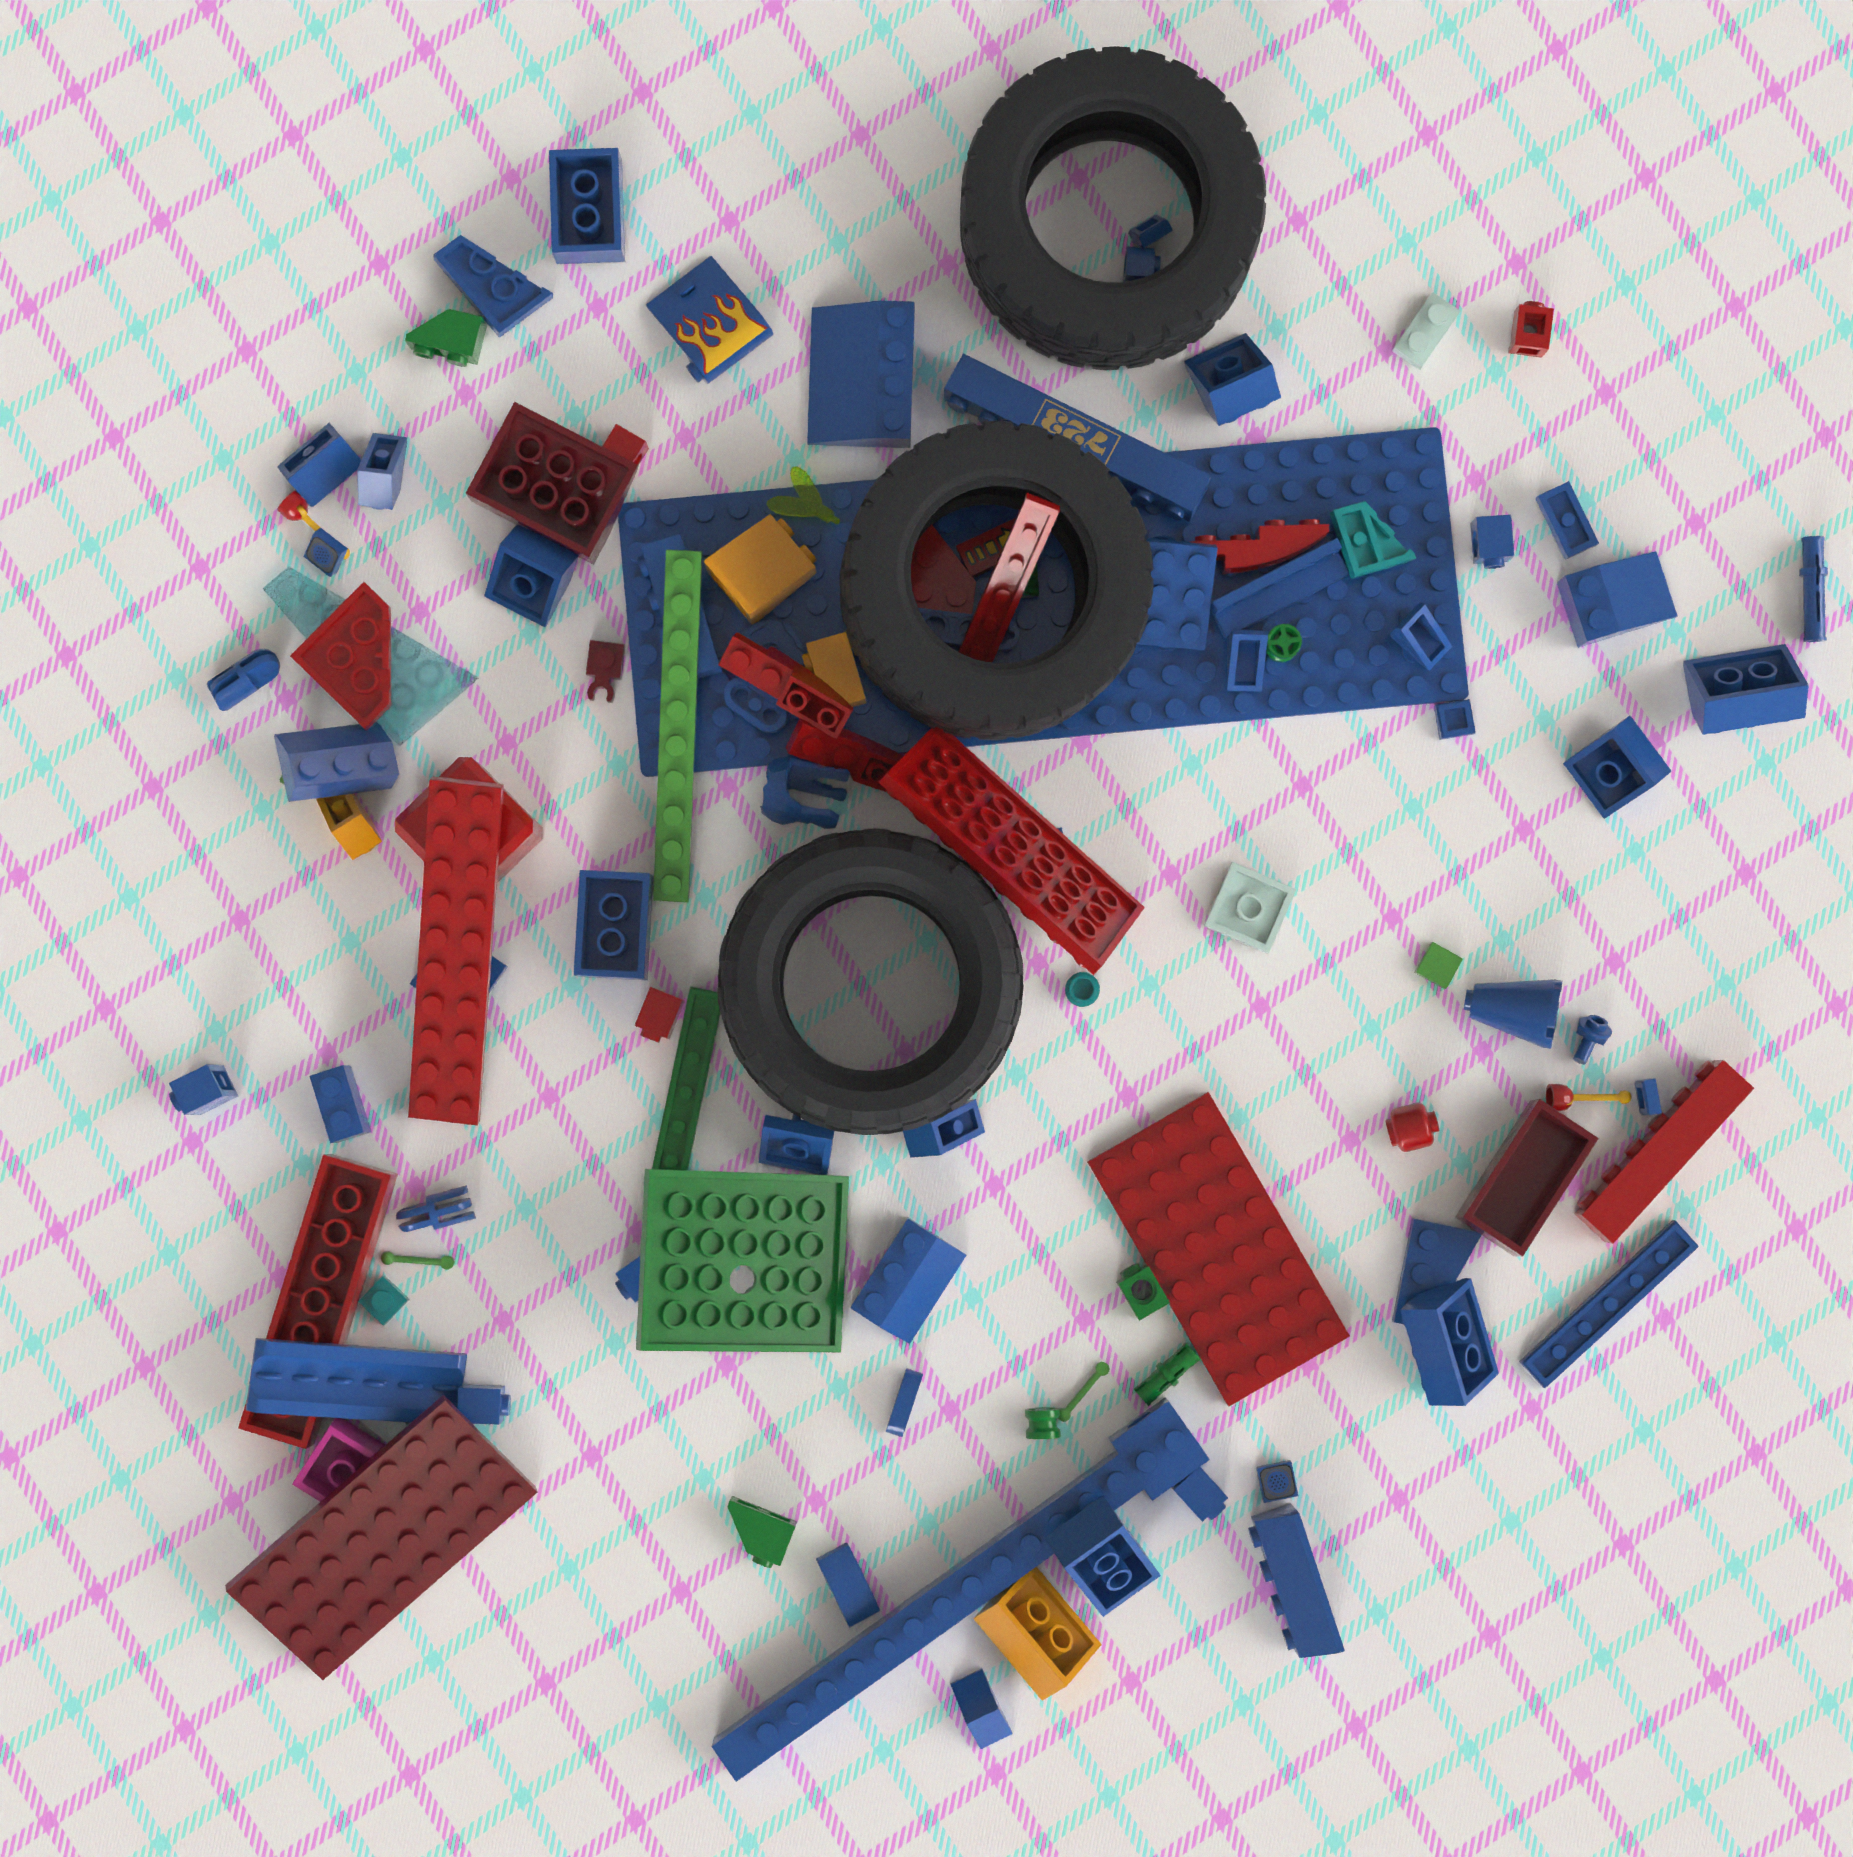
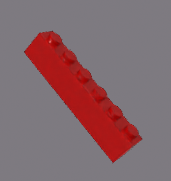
M1708 1060L1702 1064L1694 1074L1697 1077L1694 1083L1689 1088L1686 1086L1682 1087L1672 1097L1671 1102L1674 1105L1665 1114L1663 1112L1657 1114L1647 1126L1650 1131L1642 1140L1638 1137L1628 1145L1624 1151L1627 1156L1619 1165L1616 1163L1612 1164L1602 1174L1601 1179L1603 1182L1595 1191L1590 1189L1579 1199L1577 1205L1580 1208L1574 1214L1604 1242L1614 1244L1755 1089L1726 1061L1714 1060L1711 1062Z

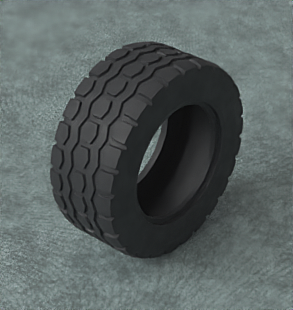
M1120 46L1102 47V51L1089 48L1068 53L1064 59L1056 57L1044 62L1033 69V74L1027 73L1015 81L1004 91V98L1000 97L995 101L982 120L983 125L977 128L967 153L968 158L964 165L961 186L960 240L971 281L979 289L978 295L993 316L999 317L998 322L1018 340H1025L1026 346L1048 358L1053 355L1058 357V362L1070 366L1084 368L1085 365H1092V369L1119 370L1120 366H1126L1127 369L1153 364L1157 358L1164 360L1186 349L1187 344L1197 342L1215 326L1217 320H1221L1236 299L1255 257L1263 231L1266 215L1264 168L1259 165L1261 156L1252 133L1246 131L1248 125L1241 113L1231 101H1225L1226 95L1206 77L1201 79L1197 76L1198 72L1188 65L1175 59L1171 62L1165 60V55L1153 51L1139 49L1138 52H1131L1130 47ZM1116 141L1138 146L1157 156L1173 170L1188 195L1193 215V236L1188 245L1163 269L1133 281H1096L1082 277L1063 267L1040 244L1030 224L1026 208V198L1032 184L1042 170L1059 155L1072 148L1091 142Z
M983 421L982 425H976V423L963 424L947 429L946 433L941 434L938 432L915 444L910 451L906 450L885 469V472L877 478L866 494L852 524L841 563L839 586L842 619L847 628L846 634L855 656H858L860 659V665L875 686H879L883 690L882 694L892 704L902 711L906 710L911 714L910 717L934 729L936 727L943 729L944 733L964 738L972 736L978 737L979 740L1007 739V737L1029 736L1041 732L1043 729L1058 725L1083 709L1105 690L1133 655L1135 647L1145 630L1149 616L1147 614L1148 608L1151 607L1154 579L1150 573L1153 571V559L1150 542L1146 541L1144 537L1147 531L1137 507H1132L1130 504L1132 498L1124 485L1116 476L1113 478L1108 473L1110 469L1090 451L1087 453L1081 451V445L1058 433L1054 436L1048 434V429L1020 423L1019 426H1014L1011 421ZM1026 493L1060 505V512L1051 533L1065 550L1071 563L1075 580L1074 611L1062 640L1038 656L1012 663H991L973 659L959 653L944 643L925 622L912 591V554L916 542L923 533L942 517L970 506L998 505L1019 510Z

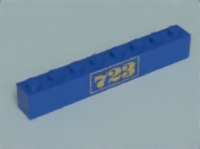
M964 353L944 387V401L947 402V405L958 413L965 414V412H968L978 417V421L981 424L983 421H1011L1014 426L1025 423L1048 429V434L1053 436L1058 433L1081 445V451L1084 453L1090 451L1110 469L1108 472L1112 478L1116 476L1136 501L1150 506L1152 503L1164 509L1163 512L1174 520L1182 521L1184 519L1191 522L1209 488L1211 475Z

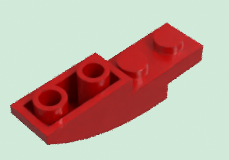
M1318 519L1300 520L1299 525H1285L1284 520H1268L1264 522V526H1259L1256 530L1255 540H1251V536L1246 534L1232 535L1230 540H1216V536L1201 535L1196 536L1195 541L1189 542L1217 545L1216 561H1221L1222 574L1243 573L1277 565L1305 552L1326 537L1329 532V524H1320Z
M738 632L733 635L718 664L778 699L776 705L835 739L839 737L854 709L832 687L786 654L772 646L766 649Z
M799 719L785 747L788 754L823 766L834 767L835 769H848L853 781L884 792L887 791L879 781L903 757V755L844 728L839 737L835 739L802 719Z

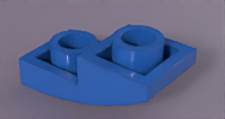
M847 1542L816 1558L824 1579L849 1628L881 1611Z

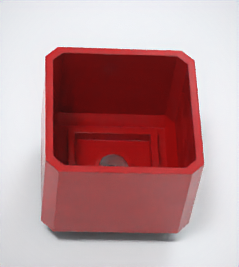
M458 757L439 776L500 784L472 757ZM429 786L395 818V832L423 861L425 857ZM505 788L503 791L497 883L543 839V827Z

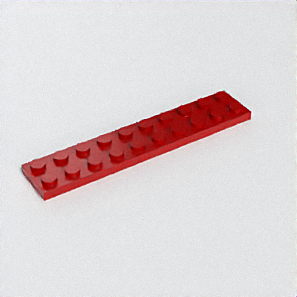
M432 776L429 780L408 1118L476 1126L480 1122L504 784Z

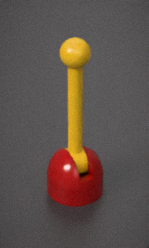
M296 490L290 493L277 508V511L290 521L303 520L314 531L321 528L307 515L308 504ZM349 549L347 550V552H346L345 557H344L343 560H346L347 558H349V556H350V550H349Z
M1548 1084L1545 1099L1548 1105L1561 1112L1568 1110L1573 1101H1619L1622 1104H1628L1632 1096L1626 1090L1620 1091L1618 1094H1573L1567 1085Z

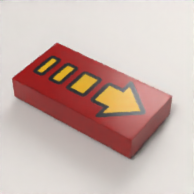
M1015 518L956 546V550L971 577L975 578L994 569Z

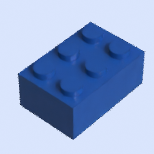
M619 149L549 150L551 244L556 264L626 262L623 168Z
M579 871L574 976L648 981L653 875L635 872Z
M1104 1496L1088 1504L1080 1513L1066 1523L1057 1526L1052 1533L1045 1537L1064 1569L1102 1617L1161 1576L1143 1548Z

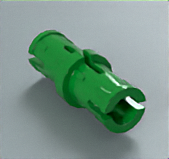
M1185 1342L1163 1364L1160 1361L1156 1365L1157 1369L1135 1387L1134 1391L1150 1406L1171 1385L1175 1387L1179 1383L1177 1380L1201 1359Z

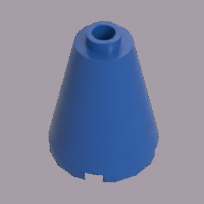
M1550 979L1477 983L1474 986V990L1467 989L1464 1010L1470 1011L1469 1018L1539 1047L1551 1049L1563 981Z

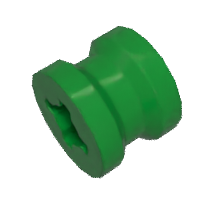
M1290 624L1275 626L1268 633L1266 654L1276 662L1291 660L1299 652L1302 645L1300 632Z
M1037 1407L1025 1409V1417L1029 1420L1026 1438H1060L1061 1432L1057 1427L1060 1408Z

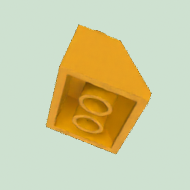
M1037 1567L989 1600L973 1618L1042 1701L1067 1687L1102 1645Z

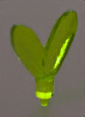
M797 466L791 468L790 477L792 485L800 498L776 496L767 500V507L777 514L798 517L816 516L826 523L830 521L834 524L840 523V519L834 516L835 511L822 504L820 494L807 472Z

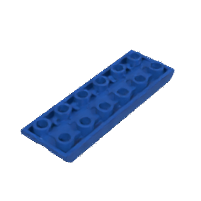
M255 1338L246 1411L266 1414L411 1423L442 1395L457 1408L458 1387L463 1385L467 1354Z

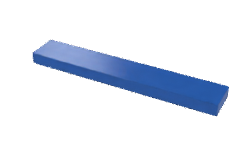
M1672 1220L1519 1362L1542 1388L1548 1387L1699 1247L1698 1244L1676 1220Z

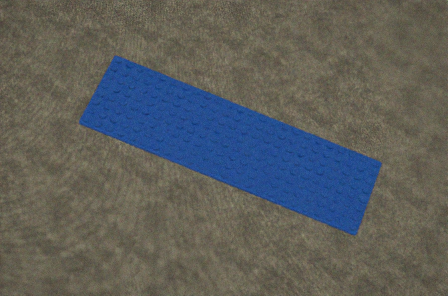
M1436 427L1164 452L1211 475L1209 488L1191 522L1184 519L1182 521L1174 520L1163 512L1164 509L1152 503L1150 506L1141 504L1129 493L1132 498L1130 504L1132 507H1137L1147 531V534L1144 536L1146 541L1147 538L1150 539L1163 535L1171 536L1176 541L1181 542L1195 541V537L1201 535L1216 536V540H1230V536L1238 534L1250 535L1251 540H1255L1256 530L1259 526H1264V522L1268 520H1284L1285 525H1299L1300 520L1318 519L1320 524H1329V532L1324 539L1296 557L1277 565L1243 573L1222 574L1221 561H1216L1211 604L1222 596L1336 539L1337 535L1329 513L1335 509L1366 501L1377 513L1380 521L1386 523L1395 532L1393 536L1406 550L1411 549L1415 553L1416 559L1353 579L1348 575L1245 628L1244 630L1268 631L1269 633L1277 625L1290 624L1300 632L1302 638L1299 652L1289 661L1276 662L1266 654L1262 691H1227V638L1223 637L1210 612L1205 650L1137 644L1129 662L1105 690L1079 712L1058 725L1043 729L1041 732L1029 736L1007 737V739L979 740L978 737L972 736L970 738L955 737L966 747L1465 700L1469 695L1441 431ZM877 479L623 503L618 514L640 770L645 777L658 776L663 643L657 623L663 622L660 610H653L647 590L653 589L650 576L643 577L637 557L643 556L640 545L681 534L686 550L703 551L701 601L720 661L733 635L736 632L742 635L751 623L708 574L704 560L769 514L776 521L782 518L794 532L791 539L799 548L804 544L817 559L813 563L817 573L761 620H777L789 624L799 633L805 647V653H808L806 643L846 632L847 628L845 622H843L840 609L841 592L839 583L842 558L859 507ZM998 505L970 506L949 513L935 522L933 526L963 564L956 550L957 545L1016 518L1019 510ZM1051 532L1037 561L1039 597L1021 598L1011 619L1019 628L1020 637L1018 644L1010 651H997L992 663L1020 662L1038 656L1059 643L1068 629L1075 605L1074 574L1065 550ZM1340 549L1338 553L1346 566L1342 551ZM993 569L974 578L976 590L972 614H974ZM1420 602L1426 605L1452 644L1448 652L1430 671L1419 664L1389 636ZM933 617L927 620V625L937 636L944 632L945 624L940 618ZM965 622L960 626L959 633L962 638L970 622ZM1008 628L1001 644H1006L1009 638H1014V634L1008 633ZM949 646L956 651L959 649L958 646ZM852 650L865 694L866 704L853 707L854 709L844 729L862 735L899 754L907 753L931 727L920 723L910 717L911 714L906 710L902 711L892 704L882 694L883 690L879 686H875L860 665V659L858 656H855ZM721 667V673L698 679L694 773L767 766V763L773 759L791 755L788 754L785 747L800 718L787 711V722L780 731L776 733L762 732L729 709L725 703L723 696L725 686L729 681L738 676ZM744 690L738 691L735 699L738 702H745L748 699V693ZM768 710L764 714V719L767 722H773L777 718V713L773 710ZM797 757V760L808 761Z

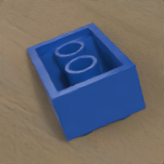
M1656 551L1568 574L1557 582L1578 648L1678 617Z

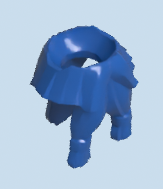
M794 755L773 759L767 763V784L763 787V803L760 806L761 813L772 822L780 825L800 822L804 824L811 823L823 829H835L839 821V814L830 809H819L801 805L790 797L789 790L794 789L817 794L843 802L847 796L846 789L833 788L832 785L821 783L818 779L827 778L847 782L850 772L848 769H835L830 766L823 767L814 762L797 760V757Z

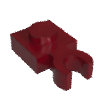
M590 640L586 675L595 677V681L590 684L587 691L590 701H594L596 691L603 688L607 690L606 701L613 703L615 691L611 686V679H622L625 644Z

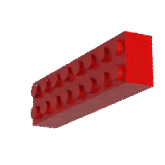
M323 1154L266 1339L346 1344L398 1177L397 1173L334 1154ZM245 1404L238 1429L307 1449L315 1444L323 1417L255 1413L246 1411Z

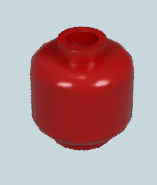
M1420 1102L1394 1108L1390 1113V1119L1385 1120L1392 1146H1398L1403 1152L1431 1146L1434 1143V1132L1440 1131L1435 1111L1427 1112L1426 1107Z

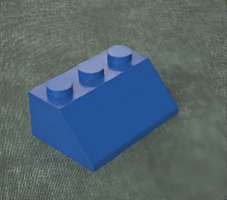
M1786 644L1683 661L1691 712L1702 735L1788 722L1806 717L1809 684Z
M375 722L368 730H365L360 724L274 735L288 802L392 789L400 774L392 740L379 722Z
M908 1217L850 1308L878 1327L910 1344L967 1255Z
M1464 1278L1419 1293L1400 1309L1402 1322L1406 1327L1412 1347V1355L1416 1360L1421 1377V1385L1430 1406H1466L1499 1374L1471 1278Z

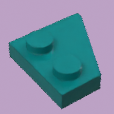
M1366 501L1335 509L1329 513L1337 538L1342 546L1341 551L1351 579L1416 559L1415 553L1411 549L1406 550L1393 536L1395 532L1386 523L1378 519L1377 513Z

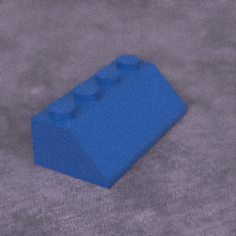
M1290 1503L1251 1516L1253 1526L1248 1528L1254 1548L1261 1547L1265 1560L1260 1561L1259 1565L1265 1582L1272 1581L1276 1594L1271 1595L1270 1598L1276 1615H1283L1287 1628L1281 1631L1288 1651L1294 1649L1299 1658L1344 1652L1345 1649L1300 1513Z

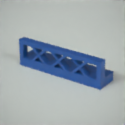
M1338 538L1213 601L1210 612L1223 637L1226 639L1232 630H1244L1347 577L1349 572L1338 553L1342 548Z

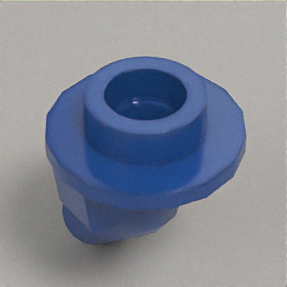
M1589 1015L1579 1019L1576 1033L1582 1036L1583 1039L1573 1060L1585 1065L1595 1044L1598 1043L1604 1046L1612 1035V1029L1608 1026L1607 1020L1598 1015Z

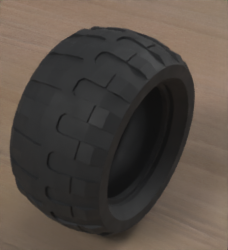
M880 828L836 832L813 839L811 842L777 859L743 895L735 909L720 948L717 988L718 1004L724 1028L734 1054L760 1089L776 1103L811 1124L837 1132L858 1135L892 1134L921 1127L955 1110L970 1099L1001 1064L1013 1040L1021 1015L1024 989L1023 959L1017 936L1006 908L978 872L972 870L966 861L944 849L941 845L920 836ZM870 896L885 897L904 902L929 917L947 938L956 958L959 971L957 1007L943 1035L932 1047L916 1059L894 1068L876 1071L845 1068L817 1054L796 1030L789 1016L784 996L786 962L795 940L806 925L818 914L837 903L848 899Z

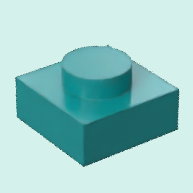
M383 1275L358 1302L384 1326L410 1299Z

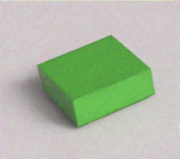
M1431 942L1414 973L1445 990L1449 986L1463 958Z

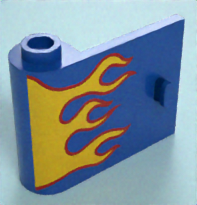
M709 256L646 304L648 310L686 354L690 362L686 365V368L697 383L703 380L706 384H709L774 335L761 313L712 256Z

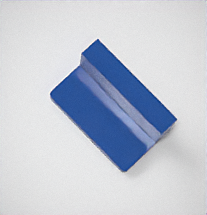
M329 422L280 463L277 468L311 507H314L357 471L361 459Z

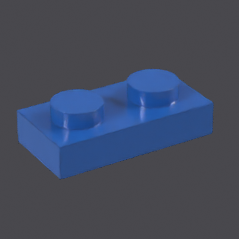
M1569 481L1535 498L1565 560L1599 544Z

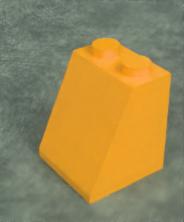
M771 514L704 560L708 574L751 625L759 622L817 573L816 567L813 564L817 559L804 544L799 548L791 539L794 532L782 518L776 521Z

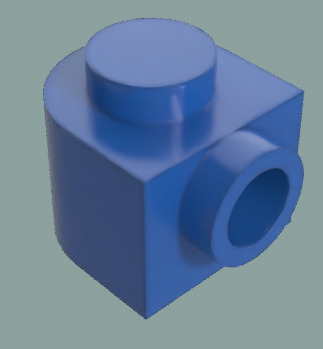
M1126 247L1123 282L1141 279L1160 270L1161 256L1155 255V248Z

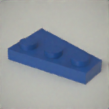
M459 235L433 254L434 261L499 338L553 299L551 291L544 287L540 288L529 281L527 276L521 272L513 271L497 261L494 255L462 235Z
M1412 1218L1392 1322L1403 1324L1400 1309L1417 1294L1455 1282L1482 1235L1472 1230Z

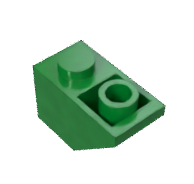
M447 309L407 333L405 342L413 350V354L418 357L433 359L434 355L447 358L446 361L455 366L467 367V363L478 365L487 324L482 316Z

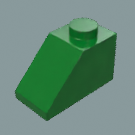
M732 1496L727 1507L746 1552L753 1555L752 1561L767 1568H772L773 1564L781 1566L797 1521Z

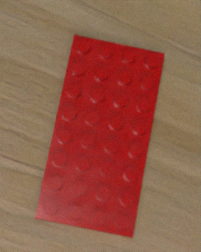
M931 728L879 781L893 799L900 801L913 813L917 821L928 826L939 836L945 846L957 852L966 860L972 870L985 877L1000 895L1007 897L1014 903L1027 919L1034 921L1047 933L1051 941L1062 946L1073 956L1079 966L1086 968L1093 975L1104 965L1145 908L955 736L944 733L943 729Z
M1209 1092L1087 1161L1146 1265L1150 1267L1170 1302L1171 1309L1228 1407L1350 1337Z

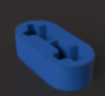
M906 1368L885 1432L903 1437L923 1373Z

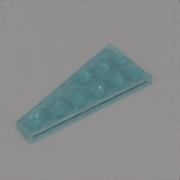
M290 566L262 588L306 639L346 600ZM391 626V707L377 722L397 745L401 746L479 678Z

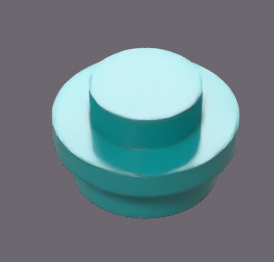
M1078 972L1067 980L1065 994L1073 1005L1087 1007L1098 999L1100 985L1092 974Z

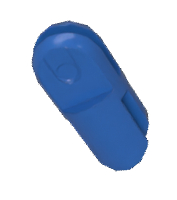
M258 649L210 679L206 685L218 708L222 711H227L272 681L279 674L280 662L276 654L271 650Z
M467 1185L426 1196V1202L399 1210L396 1213V1220L429 1213L427 1216L398 1225L399 1229L403 1232H409L433 1226L434 1230L476 1219L474 1211L444 1219L440 1217L472 1206L471 1198L437 1205V1202L468 1193Z

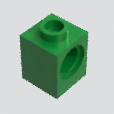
M1135 1263L1120 1272L1122 1278L1116 1281L1139 1321L1170 1303L1148 1265L1145 1264L1140 1267L1138 1263ZM1138 1280H1146L1150 1284V1293L1143 1299H1137L1132 1295V1286Z

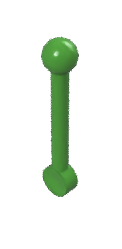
M385 1251L381 1255V1261L385 1265H390L393 1262L439 1265L443 1269L449 1270L455 1264L454 1258L449 1255L442 1257V1259L394 1255L390 1251Z
M1099 1362L1096 1364V1372L1066 1408L1060 1409V1416L1058 1417L1060 1421H1068L1071 1417V1411L1101 1376L1109 1373L1110 1368L1107 1363Z

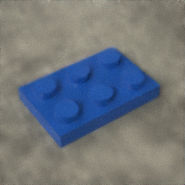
M1147 538V541L1150 542L1153 559V571L1150 572L1151 577L1154 579L1151 607L1148 608L1147 614L1149 616L1146 627L1137 644L1205 650L1218 550L1217 545Z

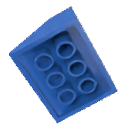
M880 300L812 307L807 445L911 448L915 302Z

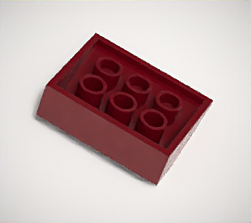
M514 401L465 494L471 502L515 525L519 524L578 554L579 558L594 565L612 531L639 466Z

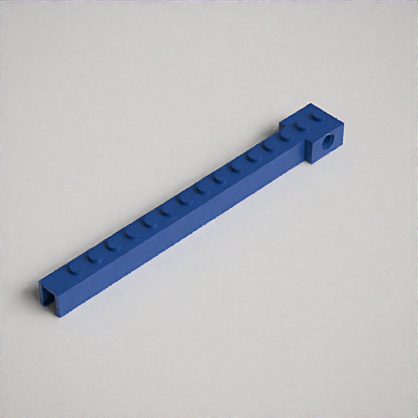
M1163 1398L1111 1435L1109 1440L1116 1449L1111 1454L714 1737L711 1747L735 1782L1055 1554L1045 1537L1052 1533L1057 1526L1066 1523L1080 1513L1088 1504L1104 1496L1115 1511L1143 1490L1153 1501L1210 1460L1167 1398Z

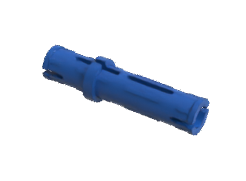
M1824 536L1801 538L1803 568L1799 569V576L1803 577V642L1827 641L1825 576L1828 575V568L1824 567Z

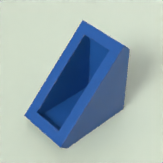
M1422 602L1389 634L1392 639L1428 671L1452 647V644L1426 605Z
M1231 631L1227 637V691H1262L1268 631Z
M982 1668L950 1683L966 1725L980 1749L1013 1734Z

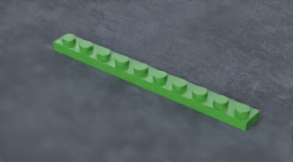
M666 550L653 901L689 902L703 551Z

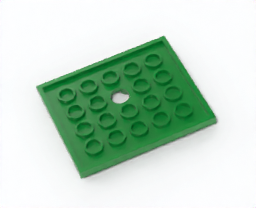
M645 1169L636 1350L841 1353L849 1176ZM741 1265L747 1266L754 1275L753 1285L745 1293H737L730 1285L732 1271Z

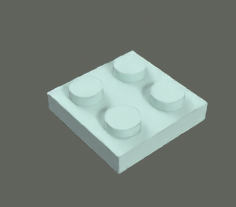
M1232 861L1204 927L1269 954L1297 889Z

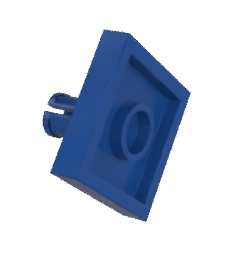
M794 1114L792 1115V1120L765 1115L758 1163L818 1175H827L835 1131L811 1124Z

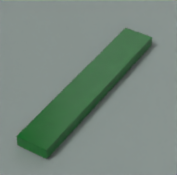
M690 986L652 1169H689L721 1016L718 993L716 991Z

